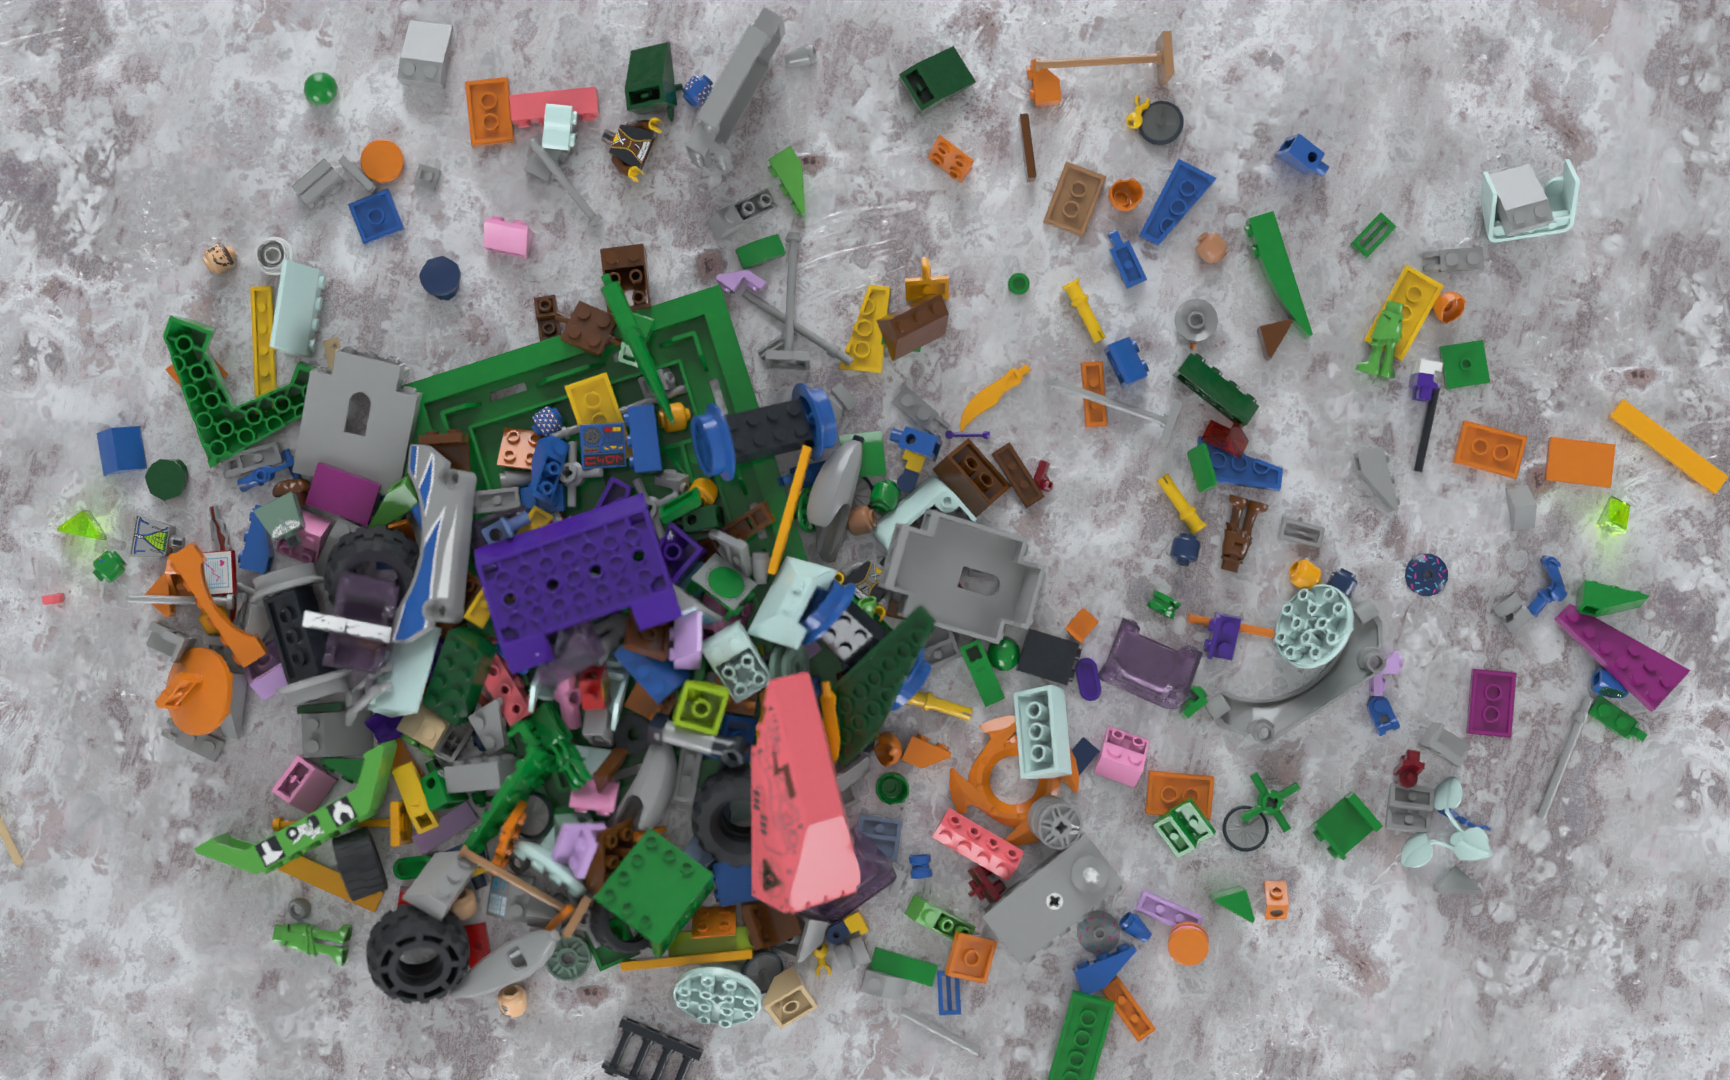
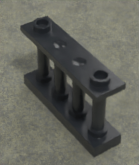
M623 1015L618 1026L622 1028L623 1032L611 1062L604 1060L601 1068L605 1069L604 1072L613 1077L619 1075L629 1080H660L671 1053L676 1051L683 1054V1061L675 1080H684L691 1062L699 1061L704 1049ZM636 1034L642 1037L643 1043L630 1071L619 1066L631 1036ZM658 1043L662 1045L663 1052L652 1078L649 1079L639 1073L651 1044Z

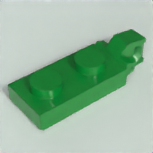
M1601 695L1597 696L1589 709L1588 715L1622 738L1630 740L1633 737L1639 742L1645 740L1647 734L1638 728L1640 723Z

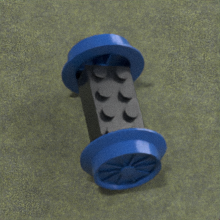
M797 383L792 391V400L726 416L723 415L716 404H708L705 414L692 418L691 437L695 456L702 472L708 477L719 474L724 481H731L734 477L735 465L801 450L803 445L812 448V460L820 459L823 449L831 448L835 445L837 427L834 411L826 393L821 388L809 390L805 384Z
M833 578L827 591L817 588L812 593L798 621L800 625L807 629L801 644L803 646L809 645L819 639L849 667L853 668L889 632L852 600L856 591V586L853 583L842 586ZM924 646L890 711H894L906 704L928 678L931 664L923 658Z

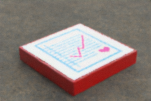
M235 550L203 552L208 561L204 562V570L211 595L237 594Z

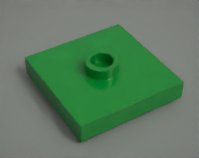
M1483 340L1439 347L1446 390L1490 383Z

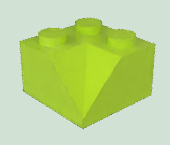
M686 681L672 716L673 724L717 736L729 697L728 687L707 681Z

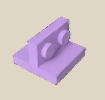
M563 824L551 854L553 861L569 863L576 879L585 878L598 846L595 840L598 832L606 829L605 825Z

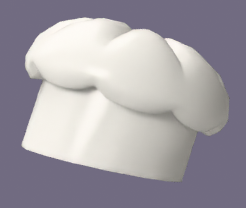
M280 237L264 239L259 243L255 251V261L258 268L268 275H280L283 259L290 261L294 259L291 245Z

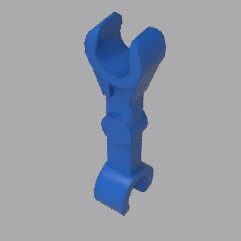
M1449 808V811L1451 815L1454 817V819L1458 820L1459 823L1463 824L1464 826H1468L1470 828H1485L1486 830L1491 831V829L1488 826L1483 824L1476 826L1473 823L1469 822L1468 819L1460 817L1458 813H1456L1453 809ZM1444 809L1438 810L1439 813L1448 817Z

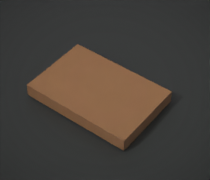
M1066 161L1043 223L1083 238L1107 176Z

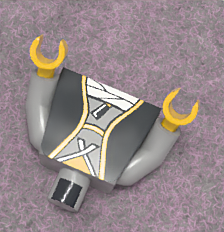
M882 556L876 565L872 564L869 560L866 562L858 560L846 564L836 572L834 579L842 585L853 583L856 586L855 595L860 599L875 596L878 605L873 614H879L881 617L879 622H881L892 601L893 591L878 587L886 558Z

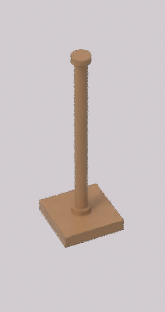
M1162 31L1155 42V54L1052 60L1035 58V71L1049 68L1156 63L1158 84H1167L1174 75L1171 31Z
M463 845L457 855L460 858L463 856L558 911H561L566 906L563 902L470 851L466 845ZM586 894L582 897L577 908L573 906L574 911L567 917L569 922L562 932L563 936L571 938L591 903L592 897Z

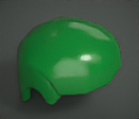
M314 73L304 83V95L306 100L314 106L329 104L336 97L338 86L335 79L328 73Z
M1004 636L999 644L992 642L989 644L987 655L991 666L999 671H1009L1018 664L1020 648L1014 639Z
M888 772L878 778L876 794L886 804L903 803L909 795V784L900 773Z

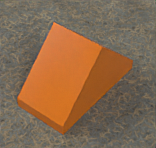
M163 573L144 595L172 596L166 574ZM152 604L165 617H176V604Z

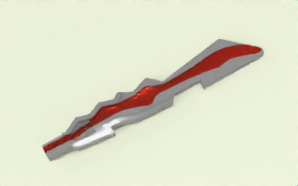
M218 506L209 507L211 515V540L215 543V551L231 550L232 546L229 545L230 536L226 533V524L220 517ZM238 589L237 594H234V609H227L224 606L232 623L243 606Z

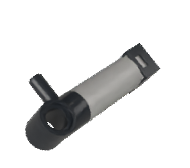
M660 712L654 714L648 725L647 742L660 746L666 742L720 758L719 769L722 771L728 769V765L734 767L741 765L750 747L749 742L742 736L726 737L719 734L716 736L675 725L670 720V715Z

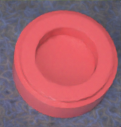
M64 593L41 596L42 604L44 605L65 601Z

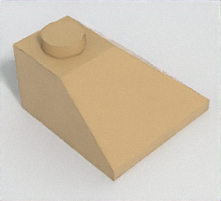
M423 694L418 712L404 715L396 730L435 750L451 723L422 704L425 696Z
M794 966L782 971L773 978L762 1003L780 1029L818 1008L817 1003Z

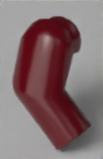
M1040 460L1034 475V481L1042 492H1050L1054 487L1053 482H1050L1046 475L1050 463Z

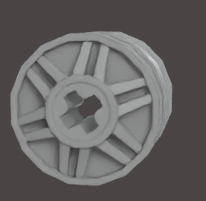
M1048 795L1039 798L1028 811L1027 823L1030 831L1052 849L1070 847L1081 834L1083 825L1081 816L1075 808L1057 796Z

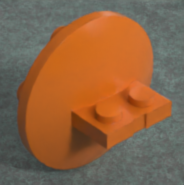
M191 648L185 652L180 663L173 664L168 675L166 688L155 700L158 708L168 709L174 724L184 733L189 735L209 734L216 730L225 720L226 716L230 714L233 695V674L229 671L223 657L216 651L209 648Z

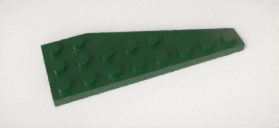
M922 604L913 610L831 688V691L836 695L835 708L840 733V749L837 760L843 767L876 739L936 623V620ZM819 699L817 702L823 719L822 706Z

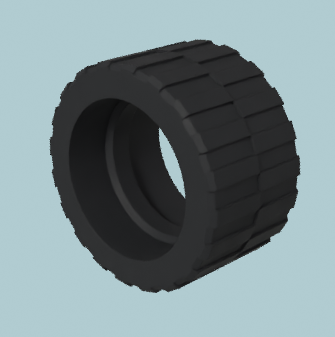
M368 827L332 838L331 842L338 868L352 901L388 889L384 868Z
M594 901V905L590 910L589 923L591 925V932L595 936L594 938L601 946L614 952L636 953L648 948L652 944L650 940L639 932L630 940L616 938L609 926L610 910L598 901Z

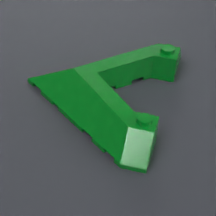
M170 315L163 338L170 352L171 361L180 380L181 389L192 419L195 422L210 469L302 417L310 371L318 367L299 361L290 382L236 405L209 349L216 328L195 320ZM255 410L258 411L260 415H255Z

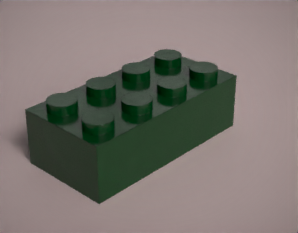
M466 625L448 631L422 704L455 727L469 721L468 717L474 713L498 647Z

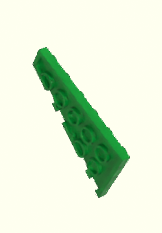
M531 744L527 746L525 750L528 754L523 760L519 759L515 764L517 767L516 772L506 778L490 802L493 807L489 812L485 811L483 813L481 825L475 827L463 843V845L468 846L467 849L477 855L485 850V845L490 839L495 838L499 834L500 828L505 824L520 800L527 802L529 794L538 789L543 784V779L558 767L555 761V752Z

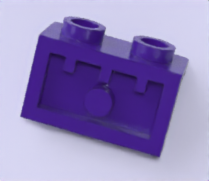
M1215 612L1214 618H1210L1208 631L1211 632L1209 639H1205L1203 646L1207 659L1216 657L1232 660L1242 620L1241 617Z
M375 713L364 723L373 732L380 745L397 740L403 734L396 729L404 716L391 718Z

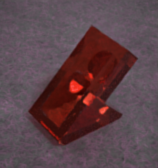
M1210 420L1201 440L1238 458H1241L1249 442L1236 420L1231 429Z

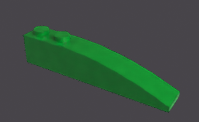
M1274 211L1249 218L1245 222L1244 230L1247 238H1251L1253 244L1251 246L1252 256L1254 259L1257 258L1266 282L1289 319L1293 320L1294 326L1303 337L1309 338L1313 333Z

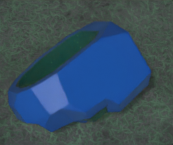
M1599 667L1594 671L1591 679V689L1598 695L1609 698H1624L1629 694V691L1605 668Z

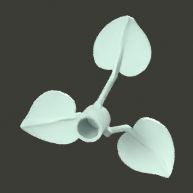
M1456 777L1447 778L1435 788L1434 808L1437 810L1444 809L1458 832L1451 835L1450 844L1437 840L1429 841V837L1425 833L1413 835L1406 842L1402 850L1401 863L1404 868H1417L1428 863L1433 855V847L1431 846L1433 844L1447 847L1451 850L1454 849L1455 855L1463 861H1475L1492 856L1486 832L1479 827H1473L1464 832L1449 811V808L1459 806L1463 796L1461 783Z

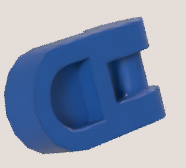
M1372 696L1367 702V710L1377 734L1382 736L1386 734V731L1399 729V722L1388 699L1384 696ZM1386 715L1388 721L1382 724L1380 718Z

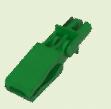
M547 701L530 716L544 747L548 751L553 749L555 752V761L560 768L557 771L564 772L572 789L578 791L592 779L583 763L586 758H582L577 747L570 743L573 734L554 705Z

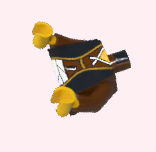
M656 117L651 120H637L628 122L626 125L621 124L617 133L605 129L601 138L602 142L611 145L609 150L612 156L611 161L619 173L631 178L635 183L639 182L636 176L644 174L642 169L656 139L655 132H662L657 126L660 123H664V121Z

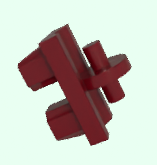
M1407 750L1405 755L1400 757L1399 764L1393 769V775L1398 776V782L1404 788L1414 787L1417 784L1418 775L1425 769V763L1420 762V751Z
M979 865L967 871L972 877V880L968 882L972 888L968 892L970 897L977 895L980 901L986 898L989 903L996 902L1001 898L1000 895L1004 892L1006 886L1000 879L991 883L988 879V876L992 874L991 871Z

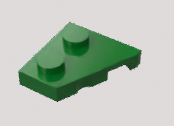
M692 438L660 447L661 452L666 454L677 470H680L682 474L689 475L690 484L698 478H713L712 476H706L702 472L695 456Z

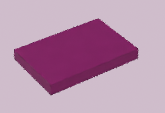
M319 462L305 504L368 526L382 484Z
M1471 669L1466 734L1511 738L1517 673Z

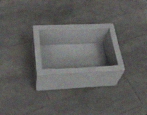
M514 753L501 754V756L487 755L483 756V758L475 756L452 761L451 766L444 767L447 794L500 789L506 778L516 772L517 767L515 764L519 759L523 760V756L514 757Z

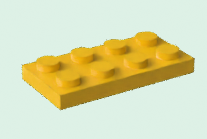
M1406 264L1363 341L1369 344L1373 339L1370 337L1373 334L1379 316L1384 314L1381 311L1385 310L1387 301L1404 304L1401 313L1404 315L1401 330L1402 339H1399L1394 352V358L1400 362L1403 361L1444 285ZM1386 345L1383 346L1382 352H1385Z
M607 372L565 386L578 427L579 425L624 422ZM624 424L626 458H629V456H633L632 447L628 448L626 437L628 433Z

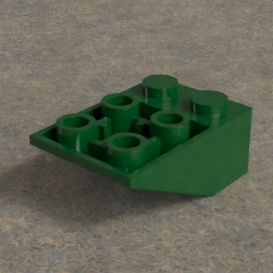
M670 42L631 50L625 84L627 111L644 114L677 106Z
M954 46L916 63L899 74V82L921 116L976 83Z

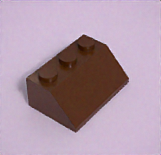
M941 294L927 295L877 320L892 361L945 335L949 313Z
M969 438L932 469L975 518L1012 487Z

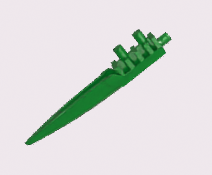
M605 274L601 276L605 286L600 290L618 326L625 345H629L660 407L669 421L674 424V416L665 389L643 340L645 335L632 312L619 282H612L610 275Z

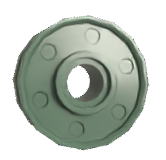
M779 644L774 648L769 662L771 680L804 671L810 672V660L804 646L799 645L796 650Z
M573 933L569 939L560 935L557 947L545 965L548 972L555 978L562 981H573L580 978L589 968L592 952L587 941L582 936ZM571 952L574 955V960L566 962L563 959V953Z

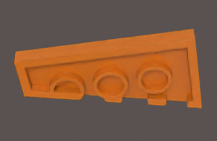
M522 800L518 802L504 824L503 833L499 838L500 842L492 859L493 864L504 870L510 861L507 855L510 856L514 850L513 840L516 841L522 831L519 825H523L528 816V813L525 812L528 803Z

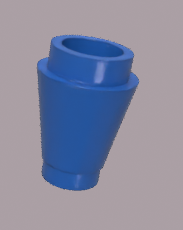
M1127 912L1119 922L1122 931L1143 943L1147 942L1152 935L1136 913Z

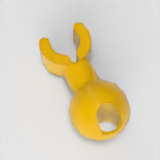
M1139 95L1135 96V109L1126 117V125L1129 128L1137 129L1142 125L1143 119L1141 114L1143 110L1150 106L1149 98H1146V101L1139 105L1141 99Z
M825 942L822 943L821 947L812 952L818 962L816 967V975L818 977L820 976L819 970L822 965L827 969L828 975L831 974V967L826 962L829 948Z

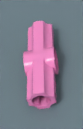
M559 662L554 667L557 682L554 699L560 703L561 717L568 728L577 729L582 727L580 710L582 701L580 689L577 688L574 662Z

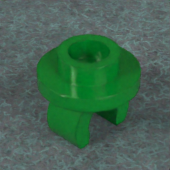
M486 790L473 791L471 793L472 800L475 805H479L481 808L486 806V802H491L494 796L487 798L485 796Z

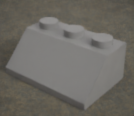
M460 851L435 853L402 899L441 921L473 877L478 865L463 856L462 858L458 857L457 855Z

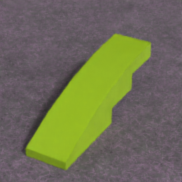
M745 925L736 926V935L692 939V931L680 932L669 946L668 952L670 956L754 947L749 942V932Z

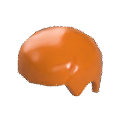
M1134 178L1128 180L1119 179L1110 187L1108 198L1114 208L1126 212L1133 210L1139 205L1144 191L1141 184Z
M1444 292L1434 302L1433 310L1436 318L1444 324L1456 320L1462 315L1466 300L1457 292Z
M888 731L879 734L876 737L879 743L874 747V752L880 764L888 767L901 759L903 753L902 744L896 735Z

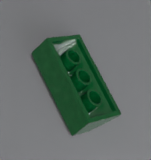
M1190 353L1174 372L1173 376L1239 428L1246 426L1259 408V405L1256 404L1257 400L1248 393L1245 395L1239 391L1240 386L1234 381L1225 380L1222 377L1223 373L1216 367L1210 368L1206 365V360L1201 355Z

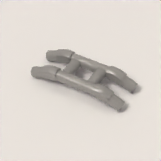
M390 662L372 668L357 685L347 692L345 707L349 709L345 716L346 726H352L359 712L374 698L393 688L390 680L374 685V680L393 670ZM365 689V695L362 697V691Z

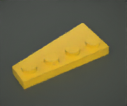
M868 286L859 310L858 319L854 324L851 338L845 349V353L852 357L854 361L850 366L841 362L839 370L882 374L885 346L881 344L882 334L877 320L889 315L891 287Z

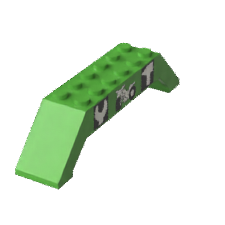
M396 740L380 744L363 754L365 762L357 788L257 844L231 837L230 833L227 832L195 847V852L253 874L264 871L266 875L283 867L286 863L303 856L304 853L321 846L322 843L339 836L340 833L359 825L360 822L377 815L376 810L383 807L398 745Z

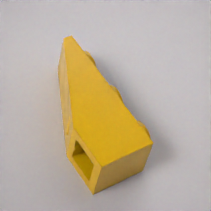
M413 761L393 768V776L408 815L418 834L438 827L441 815L438 810L429 811L420 782L421 777Z

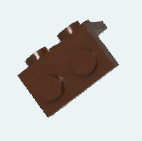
M460 429L447 430V434H439V431H427L425 436H419V445L434 448L451 462L450 469L471 472L469 435L460 433Z
M765 902L741 908L742 921L747 926L749 942L754 947V950L768 948L799 936L802 933L796 912L790 913L789 909L788 912L784 913Z

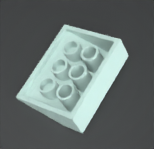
M283 259L270 347L284 354L311 358V353L315 352L316 340H314V334L319 329L317 315L318 310H321L323 299L320 295L321 289H324L326 284V277L319 269Z
M435 627L418 639L410 642V644L392 643L390 641L387 643L386 649L381 653L380 661L381 665L390 662L393 670L378 677L374 682L376 685L390 680L393 688L374 698L369 703L368 710L391 718L418 712L441 628Z

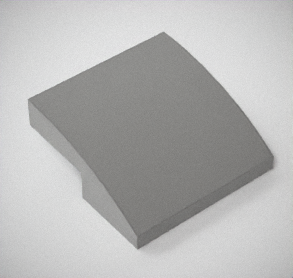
M1391 783L1386 809L1385 829L1430 834L1435 789L1419 786L1404 788L1400 784Z

